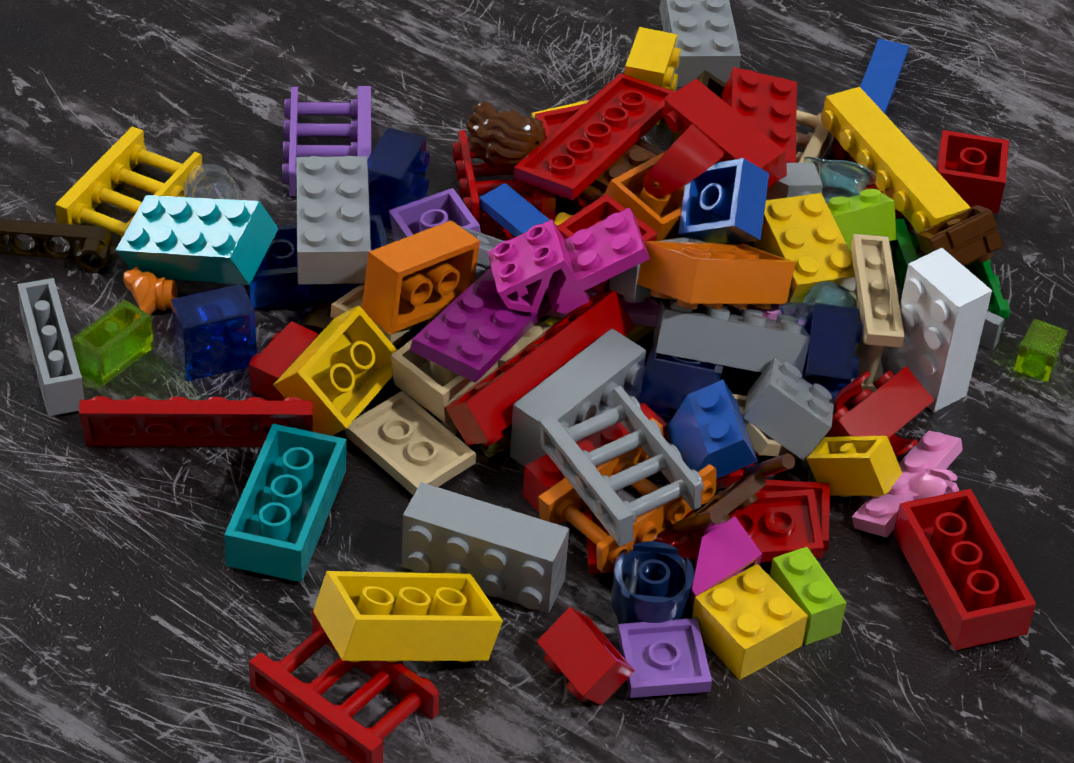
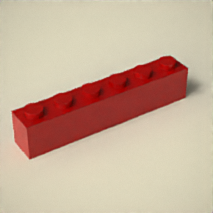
M615 290L589 298L590 302L576 308L445 407L467 446L479 443L489 446L500 440L504 436L502 431L508 426L512 427L513 404L613 328L623 336H626L635 329Z

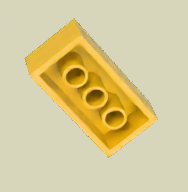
M326 571L313 611L342 661L350 662L488 661L503 622L471 574Z

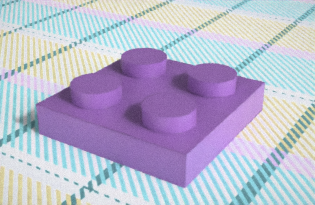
M697 618L670 620L662 623L639 622L618 624L617 636L621 655L635 670L627 679L630 698L710 692L712 680Z

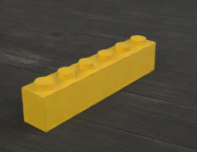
M861 87L825 97L824 109L821 114V123L824 128L852 156L859 167L875 182L878 189L883 191L889 198L895 200V208L907 218L916 232L920 233L970 208Z

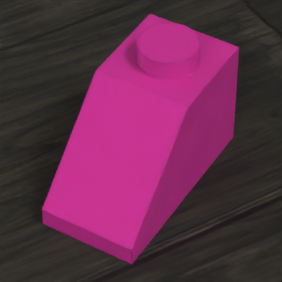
M736 517L731 518L727 522L723 521L718 525L708 527L703 533L704 536L701 540L691 590L690 603L693 606L695 597L756 564L760 566L762 553Z

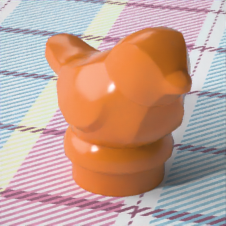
M138 266L124 273V284L132 293L139 306L136 320L138 326H144L149 315L157 309L166 311L167 308H176L177 284L175 280H167L166 277L158 279L151 272H141Z

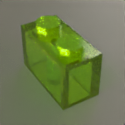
M124 299L73 337V348L80 373L103 387L154 348L151 315Z

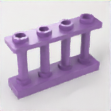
M358 86V99H351V103L298 102V87H291V99L284 100L285 119H290L284 120V140H290V142H283V162H289V164H282V184H289V197H296V157L367 156L369 198H371V86ZM298 115L351 116V119H358V121H351V124L298 123ZM298 137H351V141L358 142H351V145H298Z

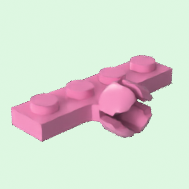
M928 430L899 463L903 474L894 483L891 490L886 495L880 497L870 496L852 516L854 529L887 538L894 530L900 503L959 491L956 482H952L957 481V475L951 470H947V468L963 450L961 438Z

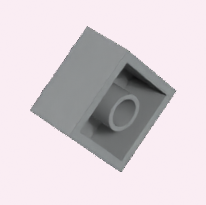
M774 358L749 389L743 418L804 461L832 427L834 400L830 392L823 386L816 383L812 385L803 379L801 372L795 366L788 362L782 364Z

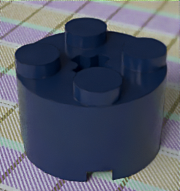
M656 541L633 545V550L625 555L621 553L615 562L611 605L617 616L618 624L639 622L662 623L670 620L685 619L690 608L691 590L694 580V569L690 560L687 558L686 562L678 555V549L672 545Z

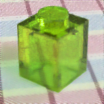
M1033 319L1020 345L1014 371L1048 382L1061 357L1068 330Z

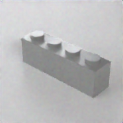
M54 278L17 284L21 317L47 415L53 416L79 411L80 400H84L82 377Z

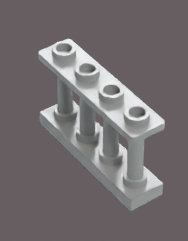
M621 386L613 389L612 409L570 428L566 425L562 426L553 414L539 420L541 447L619 547L633 541V523L636 521L637 516L681 496L692 510L701 507V491H703L704 486L700 475L696 470H690L682 460L678 448L673 444L669 445L662 436L657 423L654 420L649 421L642 412L637 399L634 396L629 397ZM619 422L630 433L591 452L587 450L582 451L576 444L577 441ZM640 446L650 457V459L611 477L607 475L602 476L595 467ZM659 471L671 483L630 503L626 500L622 501L615 493Z

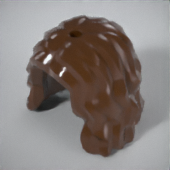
M485 101L473 107L474 113L469 116V121L466 123L469 131L467 141L470 144L469 151L475 153L476 157L482 159L486 164L495 166L499 170H514V167L545 140L543 121L530 116H521L514 109L510 110V112H497L492 104Z

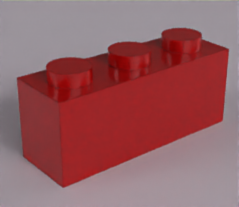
M907 366L896 375L889 370L873 383L877 388L876 391L872 393L866 388L850 401L854 406L851 411L844 406L833 415L832 427L824 437L887 436L889 438L930 405L934 399Z

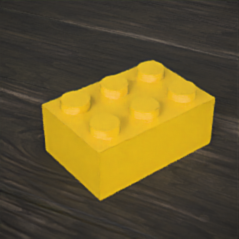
M822 193L766 200L761 240L753 242L756 249L796 262L787 304H782L785 311L849 301L856 288L852 254Z
M358 305L335 317L273 385L285 399L298 397L305 401H313L314 432L332 436L347 429L393 376L391 355L397 349Z

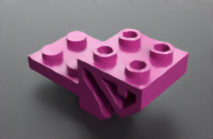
M630 208L611 214L605 220L587 229L579 230L565 240L551 219L543 224L535 225L527 232L509 241H503L495 248L487 251L498 294L506 307L512 310L537 313L545 291H547L554 312L566 314L590 302L586 290L650 259L637 220Z

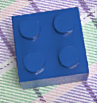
M744 158L715 163L700 176L685 185L678 234L683 237H693L707 243L738 244L761 240L769 173Z

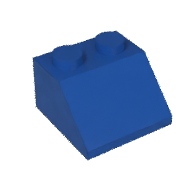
M724 380L688 394L667 426V433L671 444L678 448L682 460L690 470L694 469L699 472L711 464L716 468V479L758 462L738 403Z

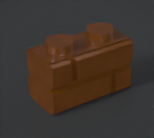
M975 205L916 235L920 248L924 253L923 256L943 248L963 266L971 262H985L993 257L992 252L1003 246L999 231L996 229L997 224L993 212L979 205Z

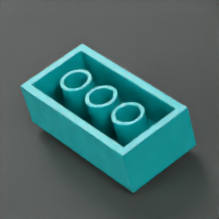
M146 195L117 246L116 252L130 270L138 266L141 272H151L157 278L166 277L167 279L250 285L279 228L260 201Z
M272 424L224 534L226 566L298 582L303 581L346 473V439Z

